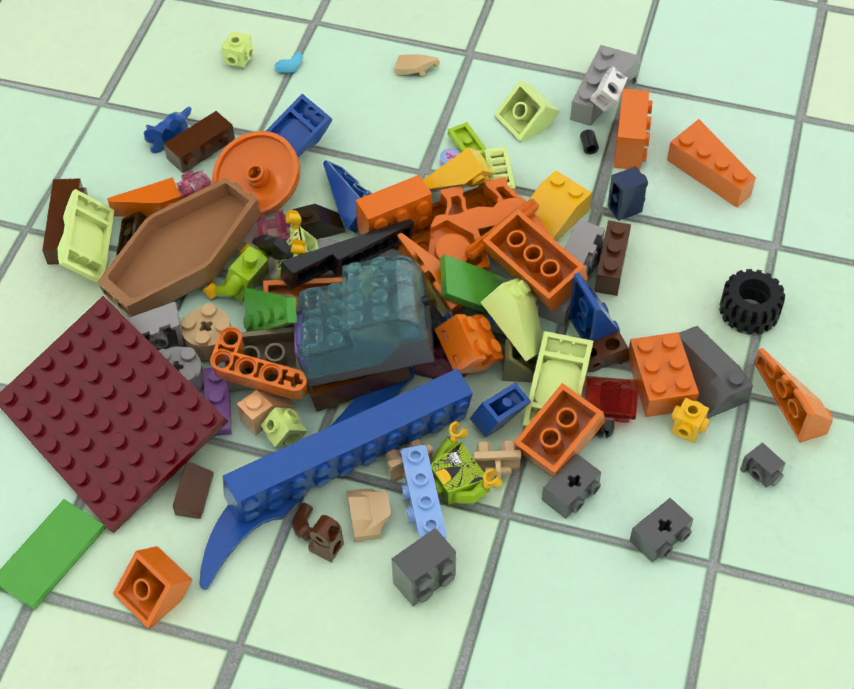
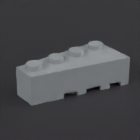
M600 45L572 100L570 120L591 126L604 112L591 102L590 98L596 92L605 73L614 66L621 74L627 77L624 89H626L629 82L639 75L641 56Z
M578 219L564 249L585 266L588 278L586 282L588 283L600 260L605 228ZM571 296L554 312L539 299L536 300L539 317L562 326L566 324L570 313Z
M176 301L127 318L158 351L171 347H185Z

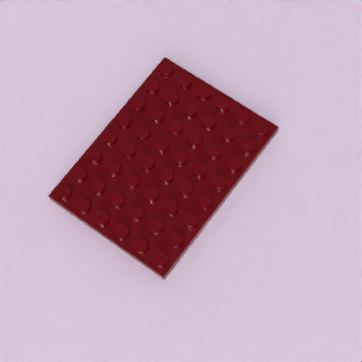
M104 296L0 392V408L112 533L116 532L229 422Z

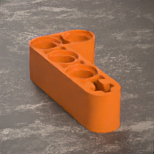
M226 327L220 332L210 360L214 374L219 379L293 400L303 399L307 395V378L302 371L244 355L245 345L242 334L235 327ZM230 339L238 340L233 345L226 344ZM223 361L229 362L228 366L224 368L217 367ZM246 368L254 369L248 375L242 374V371ZM269 375L278 376L275 381L266 380Z

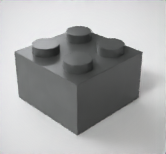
M436 528L391 559L393 584L412 606L419 602H426L435 590L441 586H448L456 576V551Z

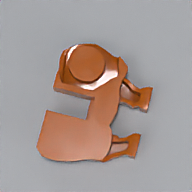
M506 177L484 182L483 195L491 198L496 203L494 207L479 206L467 209L462 186L440 190L438 200L440 204L446 207L445 214L435 216L431 224L428 253L439 261L446 254L489 271L490 263L486 251L475 260H470L465 254L466 248L527 201L508 187ZM535 213L532 214L529 219L549 235L542 221Z

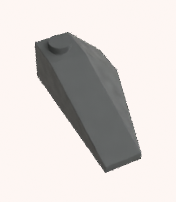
M698 326L679 332L699 392L697 401L709 408L707 418L747 403L753 384L741 367Z

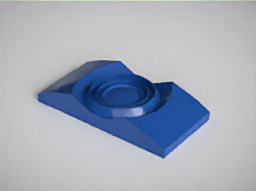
M302 93L266 131L273 132L286 139L299 158L307 149L320 141L331 124L332 118Z

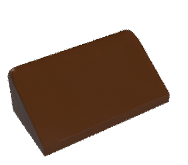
M191 462L185 464L173 502L175 515L201 519L213 479V471Z

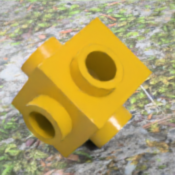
M685 398L681 407L676 405L672 413L671 419L674 420L671 433L695 443L700 432L705 433L710 423V419L707 418L709 408L698 401Z

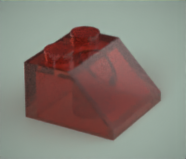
M586 376L584 399L604 412V417L614 418V421L627 423L630 419L636 420L639 391L636 380Z

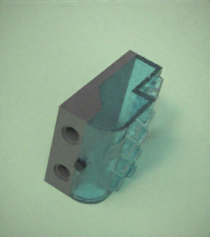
M391 255L363 262H353L342 266L341 283H332L327 286L313 287L300 291L297 309L299 314L296 336L297 358L309 387L434 362L430 296L422 269L414 259L405 255Z

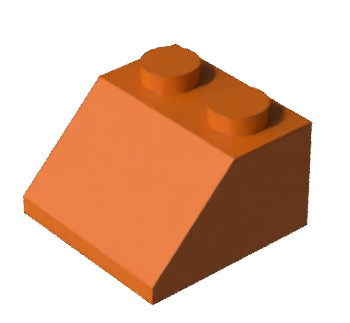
M158 546L135 551L113 594L147 628H151L182 601L193 579Z

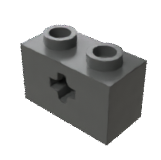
M576 454L543 487L542 501L566 519L572 512L575 514L582 508L584 500L589 495L594 496L601 486V483H599L601 471Z
M669 498L632 528L629 541L653 563L659 557L665 558L672 551L674 544L678 541L680 543L684 542L691 535L692 531L690 529L694 519L672 498Z

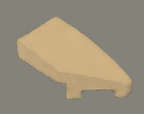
M399 55L394 71L397 76L418 72L420 77L426 75L425 72L431 66L437 67L440 65V61L437 57L428 55Z

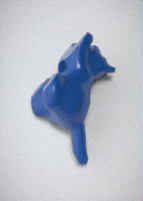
M191 107L185 108L182 112L168 114L156 126L146 125L144 139L152 144L150 147L152 153H159L164 149V143L188 129L185 119L190 115Z

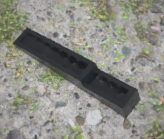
M408 219L281 261L280 278L292 290L330 270L338 276L400 245L398 234L402 233L409 239H412L414 221Z

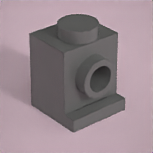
M762 442L744 456L740 470L743 473L748 470L754 480L761 482L767 488L770 484L775 486L781 481L784 476L782 472L786 463Z

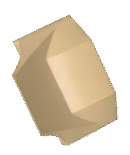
M373 488L347 491L354 541L360 542L381 538L382 527L392 516L387 491H376Z

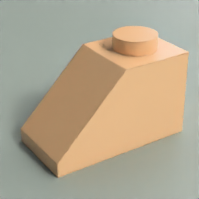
M255 390L237 403L240 420L255 436L263 431L261 424L275 407L295 408V404L289 398L261 390Z

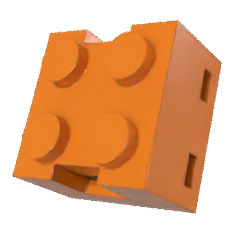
M456 314L434 329L453 370L458 368L460 373H482L504 359L501 345L495 339L491 331L490 322L484 315L475 314L472 317H467L466 314Z

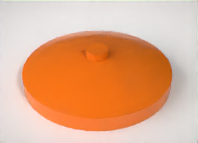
M268 131L246 133L230 142L220 153L214 165L212 184L224 178L229 179L233 183L237 182L247 194L251 193L258 199L260 217H263L280 209L294 194L300 179V161L296 151L282 136Z

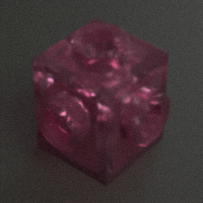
M190 170L181 175L182 180L176 183L183 199L210 186L211 180L203 170L198 172Z

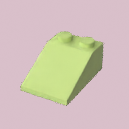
M518 277L498 286L481 301V304L524 360L528 361L539 355L543 333L535 298L530 292L531 288L526 281Z

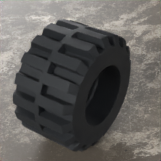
M746 269V272L740 270L737 271L736 275L732 274L724 285L719 310L720 314H723L722 319L724 322L728 321V326L731 328L736 327L738 332L746 331L750 335L753 332L762 334L764 330L767 332L771 330L772 326H775L778 322L785 301L784 288L782 285H779L780 281L777 278H771L772 275L770 273L764 274L762 270L758 269L757 271ZM744 299H751L757 301L760 304H752L745 301Z

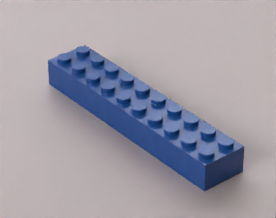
M457 368L223 475L224 498L238 523L243 520L251 521L260 512L267 509L274 510L292 497L293 499L300 498L307 493V490L314 487H323L331 479L339 475L340 477L347 476L354 468L361 465L368 466L375 462L378 457L389 451L399 450L401 446L421 439L422 436L429 433L436 434L450 423L463 421L466 418L473 392Z

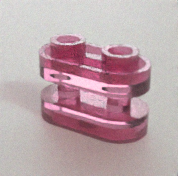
M283 210L275 211V219L266 220L265 213L261 214L257 220L259 236L268 234L267 229L277 228L278 236L274 237L282 238L285 241L290 238V232H287L286 229L290 228V224L286 223V215H284Z

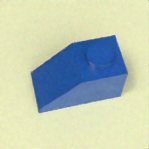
M515 382L482 402L470 417V420L486 438L507 424L532 401Z

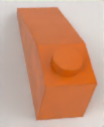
M173 177L107 198L109 207L115 210L114 216L127 217L140 211L147 218L151 214L182 199Z

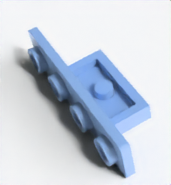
M426 445L402 448L401 457L406 484L401 485L403 499L409 500L410 507L406 508L408 522L414 523L415 532H418L419 539L434 528L446 539L447 533Z

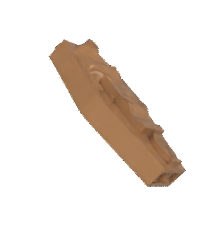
M224 178L151 214L143 221L98 280L102 292L126 315L133 317L164 306L211 282L218 276L261 216L258 199L251 193L247 194L237 182L233 183L229 179Z

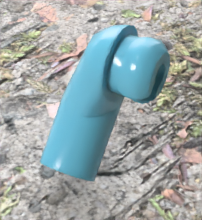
M295 52L291 59L279 60L274 65L275 71L285 74L294 73L303 60V55Z

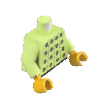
M287 210L286 223L292 224V226L290 227V238L286 242L291 247L292 257L319 249L317 239L299 226L301 224V216L298 211ZM276 260L277 267L270 273L273 280H282L280 274L281 261L283 260Z

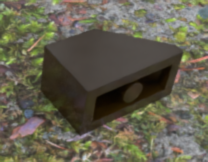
M317 204L292 209L298 211L301 216V224L299 226L317 240L345 233V228L338 212Z

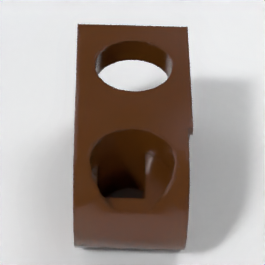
M619 331L593 342L588 372L597 371L603 366H608L615 362L622 364L629 361L628 346Z
M321 515L309 533L312 541L308 545V549L310 552L332 563L344 545L342 529L336 520L327 515Z

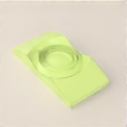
M76 189L72 191L63 215L64 232L57 248L59 264L98 283V280L106 271L115 210Z
M544 331L529 394V399L532 402L526 407L522 423L523 427H527L561 383L582 396L593 347L592 340Z

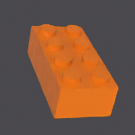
M516 209L482 240L487 254L515 279L519 277L521 280L526 281L531 288L530 292L552 312L572 295L575 273L579 272L585 281L588 280L585 266L519 209Z

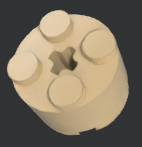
M209 303L191 311L181 320V331L185 347L193 348L200 361L209 360L210 362L220 332L226 327H231L228 315L223 310Z

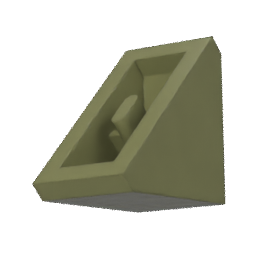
M505 340L504 359H502V381L532 382L538 358L533 357L525 361L510 340Z

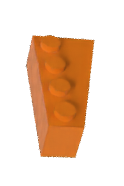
M700 119L670 142L667 161L736 208L751 196L756 177Z

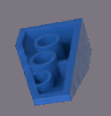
M325 160L323 165L339 216L346 223L345 227L356 233L358 231L356 200L372 193L358 185L359 181L343 167Z

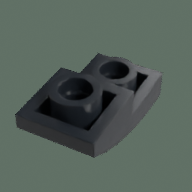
M265 234L254 238L252 241L254 245L263 249L273 259L284 260L293 256L291 247L282 238Z

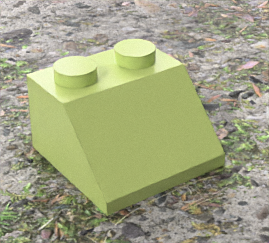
M520 80L494 115L519 141L523 142L546 130L560 111L535 86Z

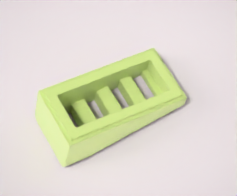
M506 147L485 149L484 159L494 173L489 177L490 180L506 177L508 187L515 191V183Z

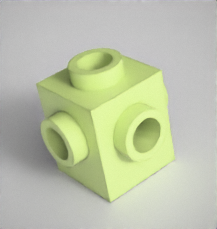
M231 31L226 42L224 41L221 46V53L223 54L225 64L245 67L248 60H251L253 56L251 35Z
M275 407L261 424L268 440L272 442L275 448H284L299 441L307 432L299 420L297 412L290 408Z

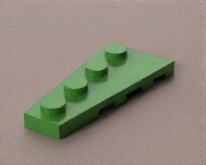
M244 288L245 316L243 325L246 332L279 329L297 323L296 297L265 292L255 288Z

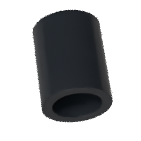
M591 129L582 131L580 133V140L584 153L588 155L596 153L599 150V145L595 132Z

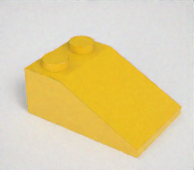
M468 147L424 178L423 181L431 193L457 186L469 188L478 185L481 187L485 181L490 180L489 177L494 173L480 151Z
M555 170L539 185L530 199H534L539 204L535 215L542 221L550 237L558 241L577 223L578 219H581L590 211L592 192Z

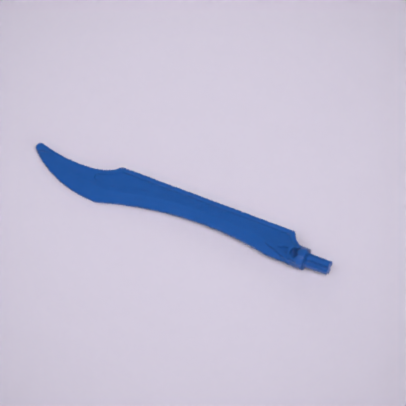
M409 366L411 379L354 398L331 426L398 396L415 376L412 366ZM305 495L297 499L292 497L274 510L267 509L260 512L255 519L251 521L243 520L239 523L236 521L229 505H227L217 520L204 551L199 581L200 588L206 590L210 587L226 559L251 532L264 523L283 519Z

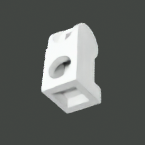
M614 66L611 67L603 76L590 101L606 112L618 102L627 77L621 74Z

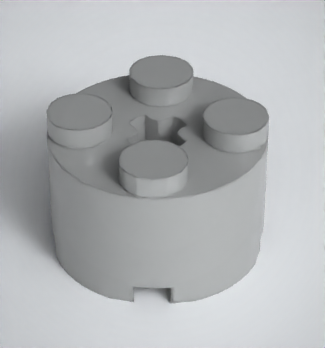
M171 347L159 350L200 393L204 390L203 368L200 358L193 348Z

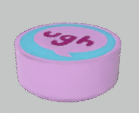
M453 148L443 150L440 154V165L446 164L460 154V151Z

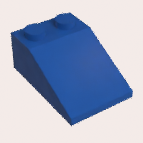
M575 273L569 319L580 338L594 342L617 331L620 332L618 323L611 319L606 304L600 301L597 294L580 273Z

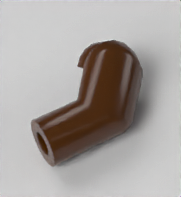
M307 503L301 504L292 520V528L298 538L302 537L304 541L311 539L309 533L312 530L307 520L313 511V507Z

